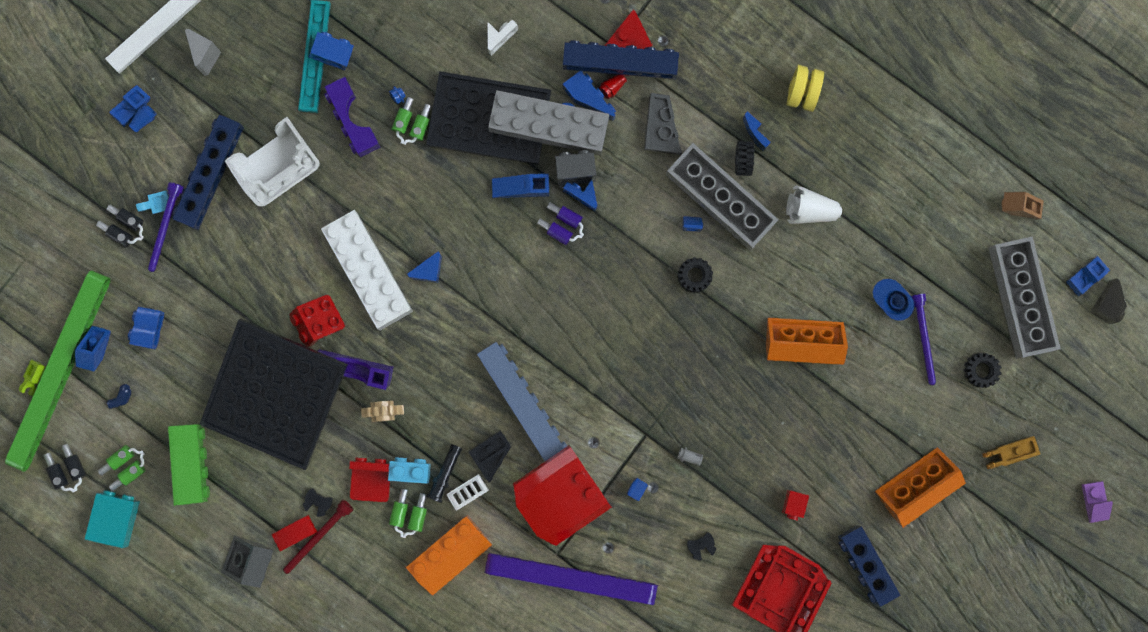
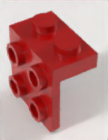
M324 295L297 306L289 314L292 325L296 327L299 333L300 341L306 347L314 345L319 339L338 332L345 327L329 295Z
M355 457V461H350L349 469H352L350 498L352 500L387 502L389 500L390 481H388L390 463H386V459H375V462H367V458Z

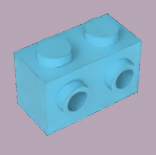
M395 457V461H390L388 481L427 484L430 481L431 464L426 463L425 459H414V462H407V458Z

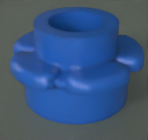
M393 86V89L389 91L393 101L396 104L404 103L403 98L406 96L400 87L396 88Z

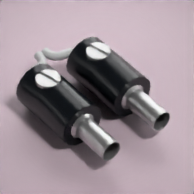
M111 204L107 207V211L116 215L118 222L137 232L140 229V237L133 240L131 234L114 224L108 226L102 221H98L96 224L97 227L106 232V237L124 248L134 244L137 240L141 241L144 237L142 236L144 220L125 208L119 210Z
M65 444L61 446L66 456V459L63 460L72 481L79 480L75 484L74 489L70 487L64 488L69 483L60 463L55 464L50 452L43 455L49 466L45 470L55 490H70L73 493L77 491L82 478L87 475L78 455H73L69 445Z

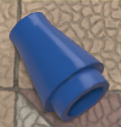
M146 104L140 106L129 123V127L133 131L138 132L155 120L156 112Z

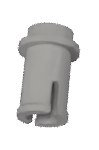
M687 447L680 448L677 459H680V462L686 461L700 466L703 454L687 450Z

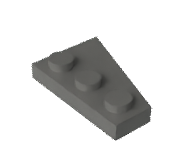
M651 93L649 96L644 150L681 155L682 150L678 141L679 136L675 127L670 95Z

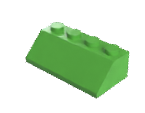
M199 424L168 426L174 506L208 502L207 498L210 496V490L206 486L208 468L205 467L204 459L207 458L206 448L203 447V440L205 439L204 428Z

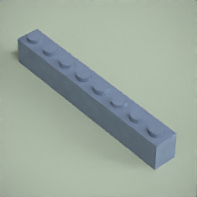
M495 342L477 355L540 455L546 461L566 448L567 445L565 441L561 443L557 438L560 434L554 425L550 427L547 422L549 416L544 408L540 410L536 405L539 401L535 394H529L526 389L529 385L524 377L519 378L515 372L519 369L514 361H508L505 356L508 352L503 344L498 345Z

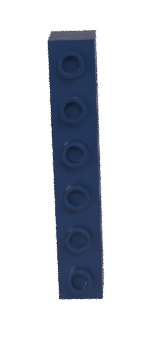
M222 115L214 119L210 136H207L204 141L205 147L202 153L197 156V165L194 171L192 170L189 174V183L180 195L181 201L173 210V220L195 230H199L226 170L227 164L224 160L233 154L244 129L240 123ZM225 133V134H226L225 140H224V141H219V140H218L219 136H220L221 134ZM218 151V156L215 159H211L212 152ZM206 168H210V174L208 176H203L204 170ZM202 185V192L196 194L195 190L197 186ZM194 202L195 208L192 211H188V205Z

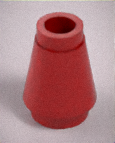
M615 75L602 82L599 89L605 99L613 98L627 80L624 75Z

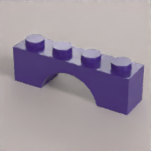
M346 77L325 86L327 93L324 95L329 104L333 103L335 109L332 111L337 121L341 119L344 125L341 129L345 137L349 136L352 143L349 146L354 154L357 153L361 158L381 148L370 127H360L350 121L349 108L356 97Z
M318 350L320 353L348 364L344 377L354 378L364 382L367 386L383 390L390 386L393 366Z

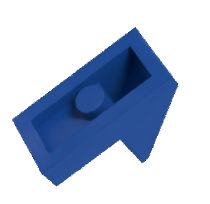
M590 181L584 192L581 191L582 187L578 184L567 182L563 191L595 212L597 201L593 181Z

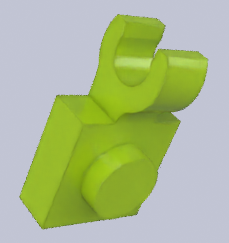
M31 359L23 375L25 379L19 387L21 393H24L30 387L28 394L34 395L36 391L35 384H38L45 366Z

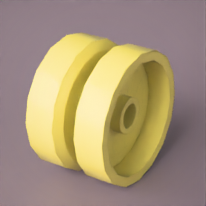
M797 65L789 85L787 106L797 108L803 97V110L813 112L820 96L824 71L814 69L808 78V67Z

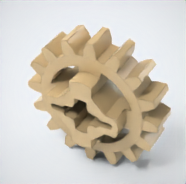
M394 401L370 403L371 407L361 408L362 418L371 417L372 422L395 420V415L404 414V406L394 405Z

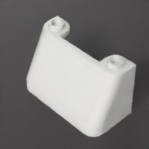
M288 117L278 122L275 126L277 137L252 155L246 157L243 153H235L224 160L243 191L257 206L269 204L319 167V160Z

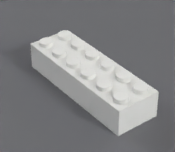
M355 210L321 228L378 330L384 329L413 312Z

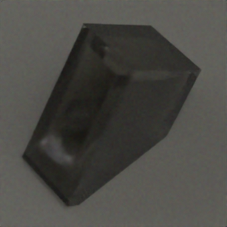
M1119 279L1109 280L1090 312L1108 324L1120 322L1125 316L1124 311L1127 305Z

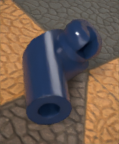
M121 385L117 397L107 400L109 409L128 403L132 393L129 385Z

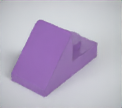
M1103 481L1081 484L1089 523L1109 520L1113 503L1112 501H1107Z

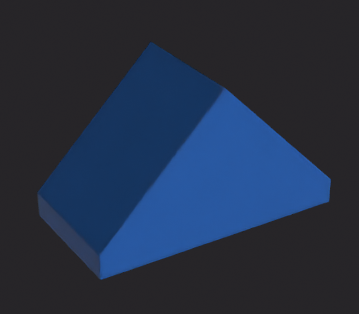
M436 252L407 275L413 280L438 283L442 260L441 254Z

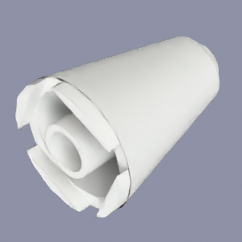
M793 187L795 192L789 195L786 215H790V220L787 219L790 224L829 222L840 218L842 207H840L838 202L804 187Z

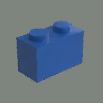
M317 32L309 58L345 71L354 45H351L346 39H335L327 32Z

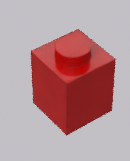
M787 490L782 513L787 514L786 518L797 521L798 517L804 518L809 495Z

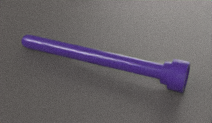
M169 182L167 186L169 197L148 265L150 272L156 270L176 198L183 192L184 186Z
M926 294L913 295L911 297L917 312L928 383L935 385L936 378L923 306L925 301H927Z

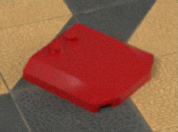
M570 445L513 483L516 507L537 537L555 546L612 508Z
M762 545L731 606L775 632H808L832 583L827 579L820 565L792 549L779 545Z

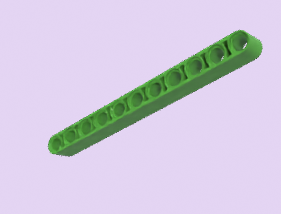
M92 270L86 275L5 459L6 465L23 472L29 468L74 367L75 349L91 328L109 287V277Z

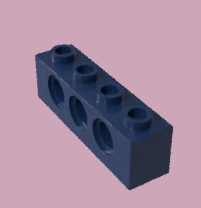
M857 525L838 536L840 539L838 544L841 550L847 552L850 557L848 562L852 569H856L860 576L857 578L860 584L868 589L869 593L867 596L872 604L881 607L901 596L862 526ZM860 544L862 551L860 554L855 555L853 549L855 545ZM869 561L871 569L865 572L863 565ZM876 579L881 581V586L878 589L873 587V582Z

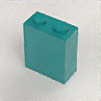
M109 490L96 493L85 540L119 548L128 547L140 501L134 500V496L123 494L122 497L116 496V492Z

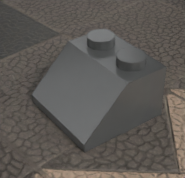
M234 535L221 573L242 585L260 588L265 578L268 564L271 561L273 550L262 544Z

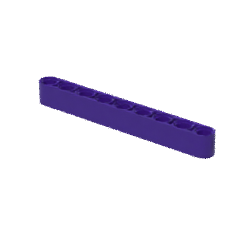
M492 553L487 555L484 573L650 605H655L658 585Z

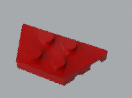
M634 9L604 45L616 44L618 47L624 48L632 45L636 46L637 49L652 47L648 35Z

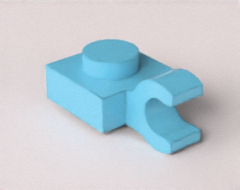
M168 191L147 195L149 201L136 204L138 212L152 209L153 214L164 212L169 197Z

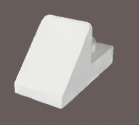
M513 20L509 23L505 22L500 27V32L488 23V52L491 56L518 31V25Z

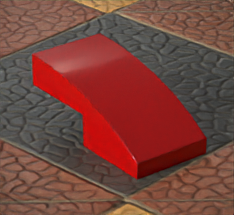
M309 515L271 535L281 552L317 533V530Z

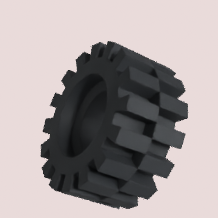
M737 141L736 176H752L754 142Z
M693 257L687 259L682 263L677 276L678 282L681 284L680 286L684 287L686 291H691V293L705 290L713 279L712 267L702 258ZM692 268L700 269L703 275L701 281H690L688 278L689 270Z
M988 353L973 354L972 357L967 359L968 362H965L964 366L966 367L963 369V372L966 375L964 376L973 386L987 388L995 385L996 381H999L1000 378L998 376L1002 374L1000 372L1002 367L998 364L999 360L995 359V356ZM980 363H985L989 367V374L984 378H980L975 371L976 366Z

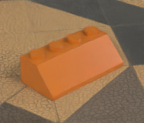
M781 318L767 319V360L844 365L848 350L844 322Z
M937 447L875 492L892 517L904 528L966 483L961 470Z
M467 515L406 568L421 586L431 595H434L492 546V543Z

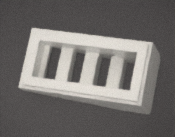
M480 474L446 495L457 511L489 491ZM474 481L477 482L482 491H477L473 484ZM470 485L475 494L474 496H471L466 486ZM461 489L464 490L469 498L466 501L460 492ZM457 493L462 502L461 504H458L453 494Z

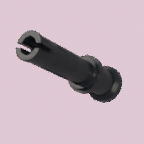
M453 444L450 445L437 478L433 479L432 488L429 494H426V497L442 503L443 500L441 498L445 489L449 487L448 480L462 448Z

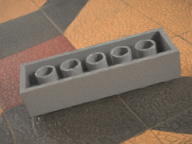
M496 90L488 128L489 132L577 151L589 150L590 153L601 155L609 114Z
M694 143L688 147L666 172V176L750 251L779 220Z
M1033 237L989 247L1015 358H1024L1060 350Z

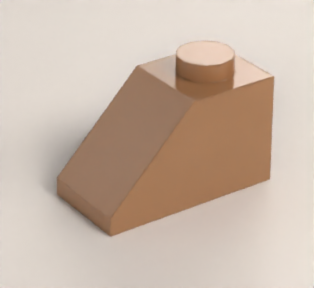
M1004 192L1002 200L1003 212L1014 216L1041 219L1043 200L1027 192Z

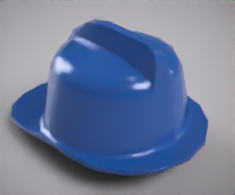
M883 279L877 282L873 289V298L891 319L897 321L909 318L914 310V301L910 294L896 280Z

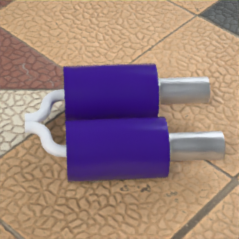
M551 202L547 208L557 214V219L574 229H577L580 225V235L571 239L573 233L557 223L549 224L541 218L537 222L538 225L548 230L547 235L564 245H567L569 241L573 242L577 238H582L584 235L581 223L583 217L565 206L559 208Z

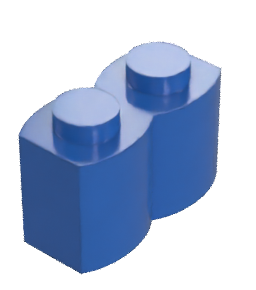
M138 307L137 311L135 310L132 315L134 326L128 333L129 344L156 350L164 312Z

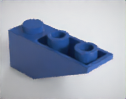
M580 70L563 83L564 91L575 104L588 110L607 113L612 121L615 119L616 110L610 103L607 104L604 101V95L601 90L593 87L591 84L593 81L587 73L583 74Z
M526 174L492 179V198L549 197V174Z

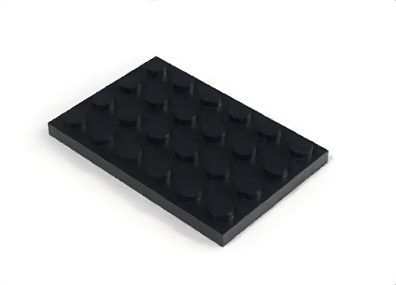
M439 71L426 146L539 165L542 143L489 132L488 127L496 90L550 101L551 90Z

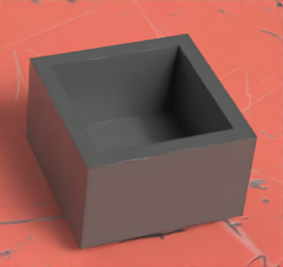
M583 150L574 155H571L570 152L560 153L559 156H555L558 186H564L567 182L570 184L573 182L576 184L590 183L591 180L596 182L594 153H590L589 150Z

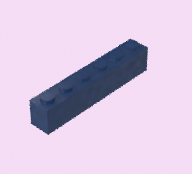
M571 40L569 43L565 42L563 70L676 79L679 52H675L673 49L658 51L653 47L637 49L636 46L628 45L626 48L618 47L616 44L601 46L596 42L580 44L579 41Z

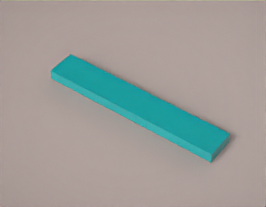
M311 0L298 106L300 112L318 113L324 63L309 58V54L317 32H328L330 1Z

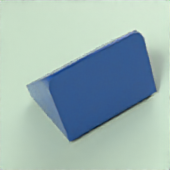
M683 217V231L700 232L703 229L701 217Z
M635 478L627 491V495L639 501L648 485Z

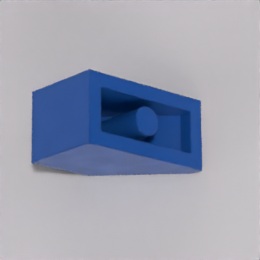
M92 326L75 349L76 367L93 372L97 369L103 360L111 334L110 330Z

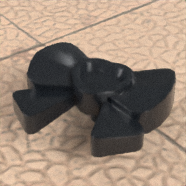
M311 488L306 493L303 507L305 511H308L313 504L319 506L317 517L326 515L325 511L332 506L333 498L317 494L316 490Z
M706 532L699 539L687 540V548L696 560H702L700 549L704 550L706 547L712 556L717 549L714 546V538L709 532Z

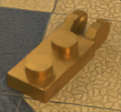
M1030 436L996 447V449L984 452L982 455L983 458L992 457L996 454L999 455L1000 461L990 462L986 465L987 469H992L1040 455V451L1035 437Z

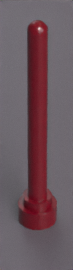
M342 499L335 514L283 568L285 574H289L342 516L350 515L354 508L346 500Z

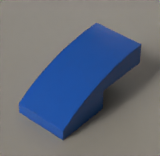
M136 85L123 96V101L109 113L121 126L125 127L132 121L139 107L147 104L151 98Z
M747 111L743 117L746 130L755 144L764 151L771 142L758 131L761 123Z
M1097 256L1076 272L1066 283L1077 296H1080L1094 283L1101 280L1110 270Z

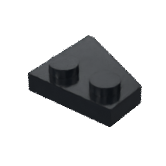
M499 430L468 451L488 483L492 481L504 457L508 454L511 445L502 431Z

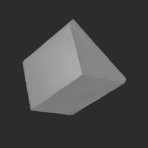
M186 29L185 32L194 65L204 76L209 75L221 51L212 41L190 29Z

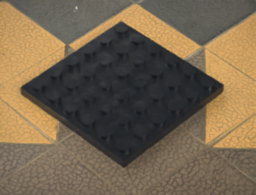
M239 319L199 425L306 470L348 364L244 319Z

